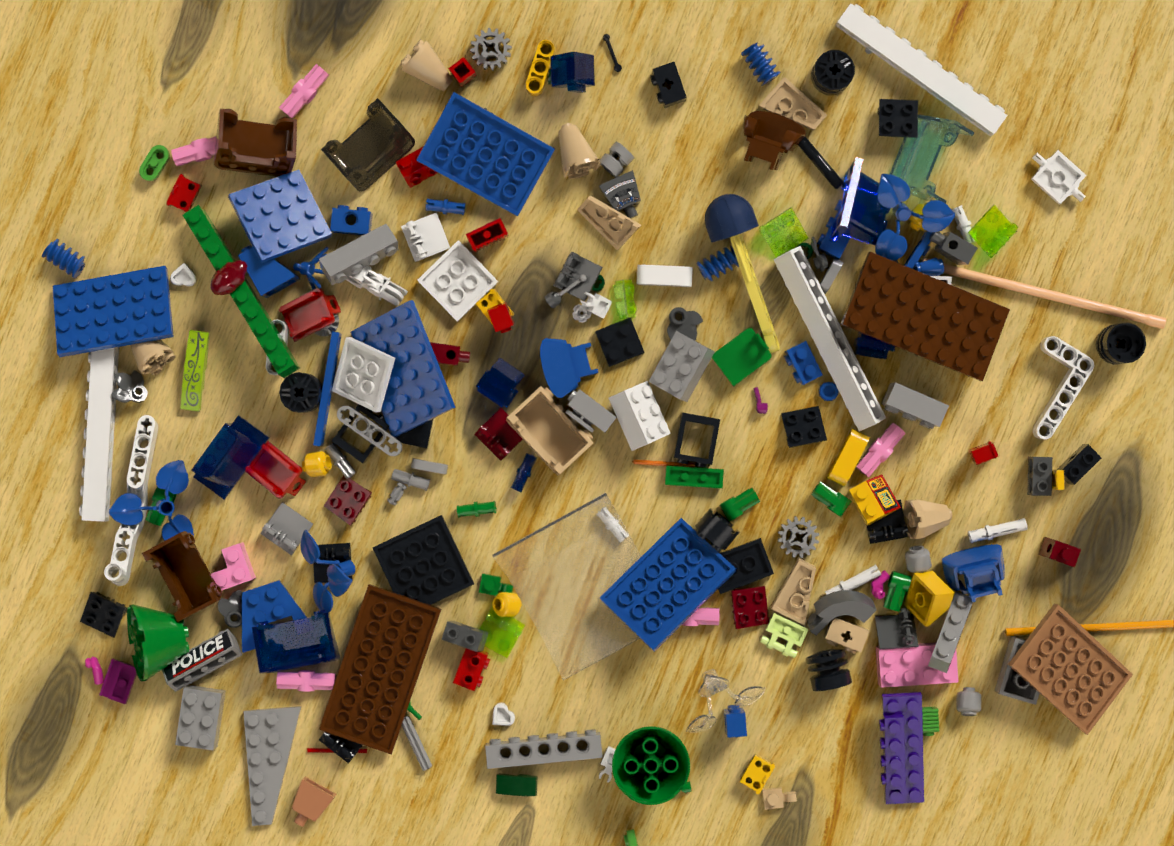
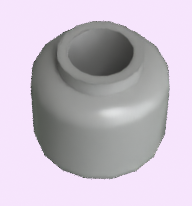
M912 546L905 554L907 570L910 572H926L932 566L930 552L924 546Z
M963 688V691L958 692L956 695L957 711L961 712L962 716H977V713L981 711V694L975 692V688Z

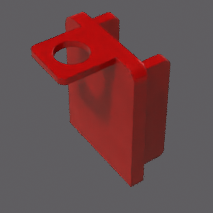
M316 288L281 306L279 312L283 314L290 331V338L297 342L333 324L335 321L333 314L341 313V309L334 295H325L321 288ZM330 300L334 303L335 309L331 306Z
M271 442L263 443L261 451L252 463L245 467V472L277 498H283L286 493L296 496L306 483V480L299 477L302 473V468ZM300 482L299 486L295 490H293L295 484Z

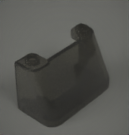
M378 98L368 106L367 115L369 119L344 142L340 143L338 140H331L321 149L358 191L368 189L415 145V139Z

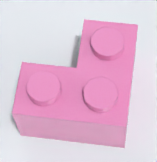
M244 542L222 549L227 568L211 574L221 590L255 579L256 576Z

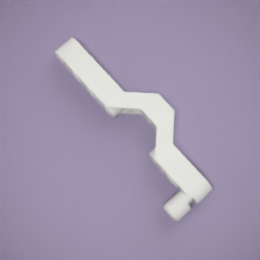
M144 415L138 420L127 475V493L137 495L142 501L141 507L148 506V480L158 433V424L149 415ZM150 422L152 426H148L146 429L144 426L148 425ZM142 441H149L147 447L140 448V444ZM139 459H145V464L141 467H138L137 461ZM139 478L141 482H137V484H135L134 481H137ZM141 510L143 513L141 522L136 525L121 524L116 533L111 562L104 570L105 577L115 585L123 586L129 581L136 542L144 526L147 510ZM129 535L130 539H126V541H124L123 537ZM121 553L127 554L124 561L118 560Z

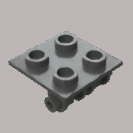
M571 252L553 286L564 290L577 281L580 275H585L587 280L580 282L567 293L586 301L588 296L584 293H590L603 267Z
M902 608L899 615L875 616L880 650L919 647L914 615L907 608Z

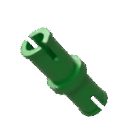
M477 501L474 504L457 505L458 518L473 515L480 517L481 514L497 513L495 501L478 503Z

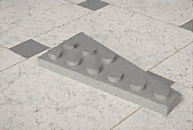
M302 706L243 711L252 826L271 825L273 823Z

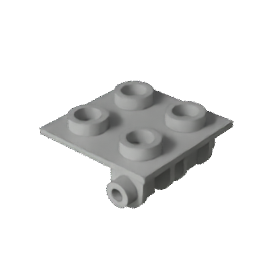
M282 502L269 522L264 525L260 534L292 555L301 543L304 530L309 531L313 523Z

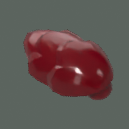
M242 260L227 262L220 270H217L211 280L212 292L215 295H227L235 291L245 281L246 262Z

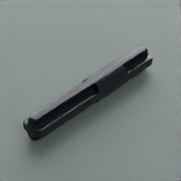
M805 136L798 146L834 189H838L843 185L844 181Z

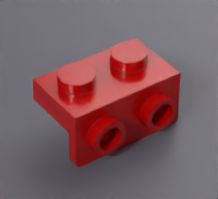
M423 147L395 162L410 188L438 173L416 160Z

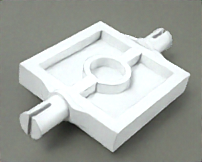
M1059 150L1046 160L1038 152L1032 157L1040 167L1031 180L1056 203L1060 205L1070 195H1073L1079 202L1086 197L1078 190V187L1087 175Z

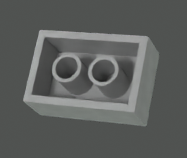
M676 331L649 382L678 399L688 402L715 351Z
M896 382L889 384L881 403L885 406V410L894 414L900 412L903 414V418L910 421H921L919 425L928 429L941 426L949 407L947 404Z
M1011 636L995 692L1036 705L1040 693L1008 665L1026 640Z
M187 685L183 688L175 745L212 751L218 747L226 690Z

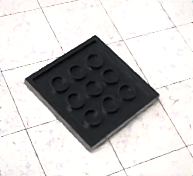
M443 515L372 547L394 593L431 605L475 584Z

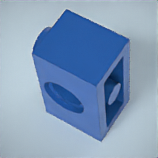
M338 205V208H332L330 231L332 233L363 236L371 232L373 213L364 207L350 210L349 206ZM351 215L356 216L357 219L354 225L347 224V218Z
M729 705L728 709H724L727 737L747 736L744 709L739 708V705Z

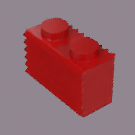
M501 218L466 234L474 252L481 251L484 247L491 246L495 242L498 243V240L501 241L509 236Z

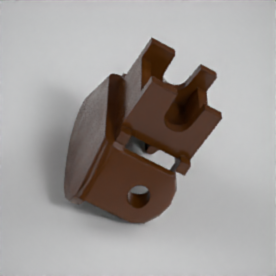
M768 111L751 112L744 117V136H747L746 141L750 142L744 161L752 162L753 158L756 157L771 162L770 170H778L783 153L793 151L806 136V130L796 121Z

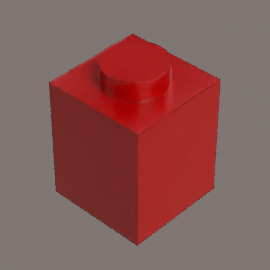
M464 57L448 68L461 87L477 76Z
M506 302L488 308L487 312L495 332L505 333L512 330L511 326L514 325V320Z

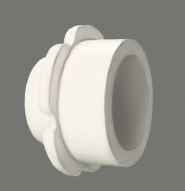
M583 304L576 305L573 308V318L580 323L586 322L591 317V312L587 311L588 306Z

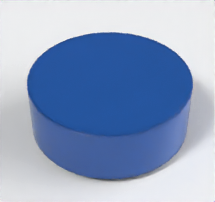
M825 382L819 388V395L825 401H832L838 396L839 391L836 384L832 382Z

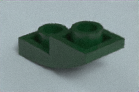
M499 773L496 775V794L537 796L538 777L524 774L516 776Z

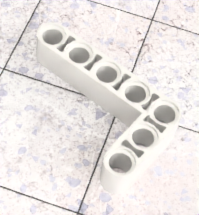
M1055 336L1044 338L1040 343V348L1045 354L1068 367L1069 370L1033 427V435L1038 439H1049L1052 437L1094 369V361L1090 357ZM1049 340H1052L1055 344L1052 351L1047 348ZM1065 350L1071 353V358L1068 361L1063 357ZM1082 360L1087 363V369L1084 371L1080 368ZM1071 377H1075L1077 379V385L1075 387H1072L1070 385ZM1061 393L1067 395L1065 403H1062L1059 399ZM1052 409L1057 412V417L1054 420L1049 416ZM1043 425L1047 428L1045 436L1039 433V429Z

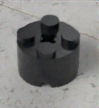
M710 508L696 524V534L704 540L706 538L709 539L712 543L711 546L720 552L722 549H727L740 531L738 529L734 531L731 528L733 524L717 511L713 514V509Z

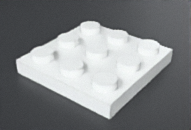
M459 240L418 279V282L457 322L498 283L495 277Z
M346 337L332 391L374 412H381L395 358L352 337Z

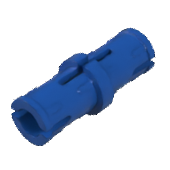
M427 198L426 211L443 212L446 215L447 213L462 215L465 213V203L449 202L448 199L441 201Z

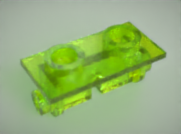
M627 279L615 281V299L622 298V302H616L617 316H619V319L636 318L637 307L633 299V283Z

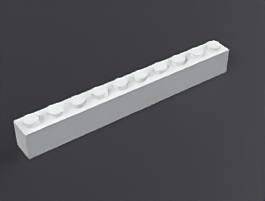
M850 4L836 23V27L990 137L995 134L1008 116L1004 113L1005 110L999 105L994 106L988 102V97L974 92V88L970 84L960 82L956 74L951 71L946 72L942 69V65L936 60L931 61L926 57L927 54L911 47V43L907 39L897 37L893 29L887 26L886 28L879 24L880 21L876 17L865 14L861 6L857 4Z
M801 246L773 259L858 430H864L886 419Z
M119 347L93 351L88 354V362L91 364L90 371L87 372L89 390L86 391L88 409L85 410V420H87V428L84 429L86 447L83 448L85 466L82 467L81 472L82 478H84V485L81 486L80 490L83 504L79 508V515L82 516L83 521H109L116 399L111 394L117 389L114 376L118 373Z

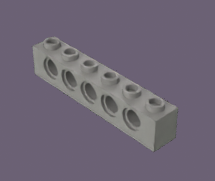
M592 729L585 730L584 734H577V731L566 732V735L558 736V733H550L546 735L547 737L539 738V735L527 736V739L520 740V737L508 738V741L491 739L485 745L487 769L602 758L600 732ZM584 740L588 746L585 749H579L576 745L577 742ZM565 742L568 744V749L561 751L557 747L558 744ZM541 744H546L549 747V751L542 753L538 747ZM522 746H527L530 749V753L523 755L519 749ZM508 748L511 751V755L505 757L501 754L500 750Z

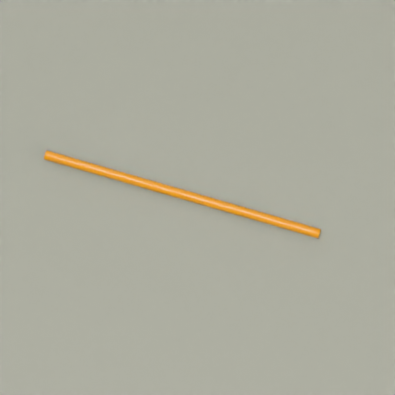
M1174 620L1080 625L1087 632L1174 627ZM1036 627L1005 628L1006 636L1031 635Z

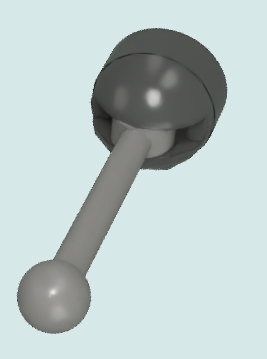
M580 275L577 281L560 293H548L545 296L547 303L554 309L560 304L562 295L580 282H585L587 277Z

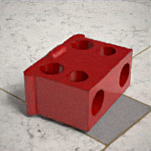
M180 174L166 204L188 212L191 210L202 185ZM191 185L195 186L193 190H190ZM183 202H186V207H182Z
M991 441L969 450L973 463L976 465L999 457L994 443Z

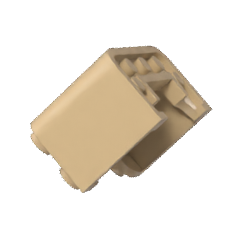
M540 386L506 418V421L544 463L559 476L594 443L592 441L593 437L587 430H579L577 428L579 426L572 417L568 418L564 414L566 411L559 403L555 404L553 402V393L547 387L543 389Z

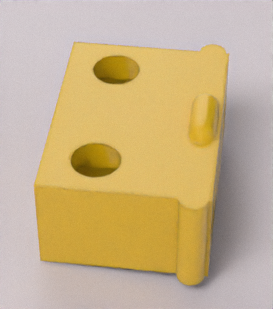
M490 289V292L475 304L492 324L487 312L488 308L505 301L495 289ZM485 300L488 302L486 307L483 305ZM508 306L511 315L514 316V312Z
M755 754L742 775L740 782L756 791V794H760L775 768V763H770ZM761 761L762 764L758 766L755 762ZM750 777L752 781L747 782L746 778Z

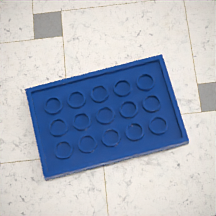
M453 92L416 160L518 216L555 148Z
M166 266L53 285L57 355L59 357L174 337L168 270Z
M413 300L407 301L351 331L354 339L395 358L381 408L385 421L389 425L390 434L393 437H397L456 408Z
M680 518L600 597V600L655 652L736 572V568L706 540L699 537L696 531Z

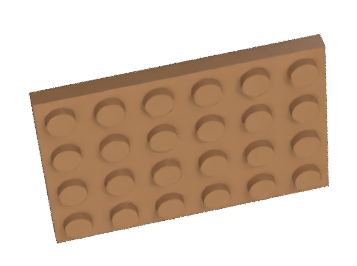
M1055 603L1008 663L1014 671L1086 735L1090 733L1133 675L1063 608Z

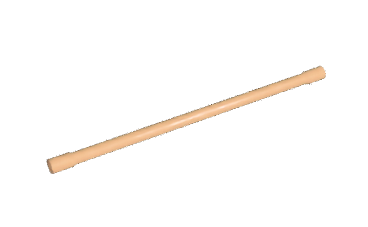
M923 258L922 262L927 261L929 259ZM944 264V274L1144 323L1160 329H1164L1166 324V318L1144 314Z

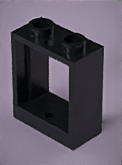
M359 404L356 406V411L359 413L360 411L381 425L383 430L389 431V425L382 414L378 417L372 410ZM351 415L349 416V419L353 422L355 418ZM343 424L332 442L361 463H365L376 449V446L371 443L366 452L363 453L342 438L349 428ZM379 432L374 441L380 442L383 439V434Z
M682 412L674 458H677L678 463L688 464L689 461H694L696 466L706 468L708 464L712 465L720 419ZM686 421L714 426L708 459L680 454Z

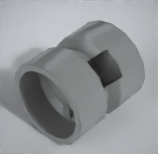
M616 141L609 149L610 153H605L599 160L600 165L615 178L622 173L623 166H628L634 159V156Z

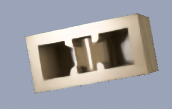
M836 617L828 623L823 637L828 639V644L836 647L838 644L845 646L844 650L855 654L856 651L862 652L870 631ZM848 631L850 638H845L844 640L841 634Z

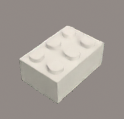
M648 381L609 397V401L632 451L671 434Z

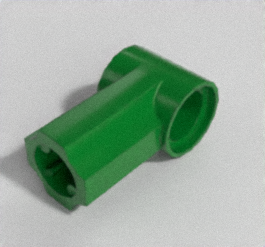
M821 481L811 493L815 499L825 504L829 510L839 517L844 514L852 502L841 493H836Z
M158 487L155 489L151 506H156L159 500L165 499L166 489ZM168 492L170 501L174 503L177 494ZM149 510L145 520L154 525L162 526L166 516L159 514L157 510Z
M750 488L736 497L729 498L719 506L727 520L732 521L742 515L745 510L759 503L760 500L754 489Z
M892 571L883 607L900 612L905 593L908 592L911 584V576Z

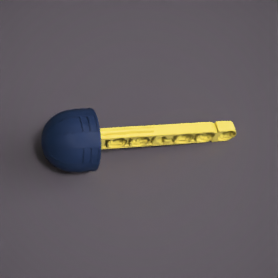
M735 194L719 196L710 203L705 213V226L711 242L730 238L766 345L769 347L768 350L770 353L780 351L779 342L741 234L759 226L754 210L750 203L741 196Z

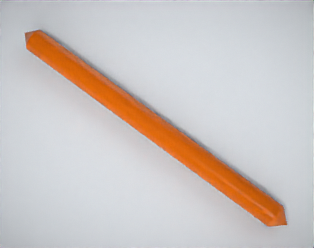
M636 459L632 461L634 464L681 467L696 466L694 463L684 464L678 462Z

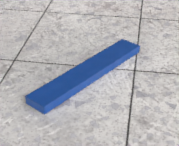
M332 331L313 442L314 446H323L342 336L339 332Z

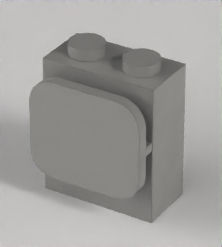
M580 389L578 392L574 390L567 399L570 401L568 405L574 409V412L567 409L565 413L592 433L594 429L591 427V424L606 432L617 418Z

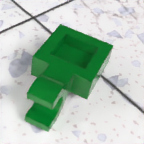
M483 573L479 593L494 596L499 591L512 593L514 585L501 583L502 577Z

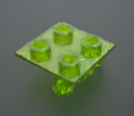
M993 205L968 233L985 253L992 258L1002 246H1005V243L1009 241L1012 235L1017 233L1018 226L1014 223L1011 224L1002 212Z
M792 207L759 227L760 234L764 236L776 258L809 239Z
M491 607L480 630L489 632L485 647L508 658L525 624L513 617H500Z

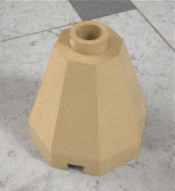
M907 500L904 503L903 514L904 517L907 516L908 522H905V524H907V533L910 539L924 538L949 525L950 520H952V511L948 509L947 505L922 500Z

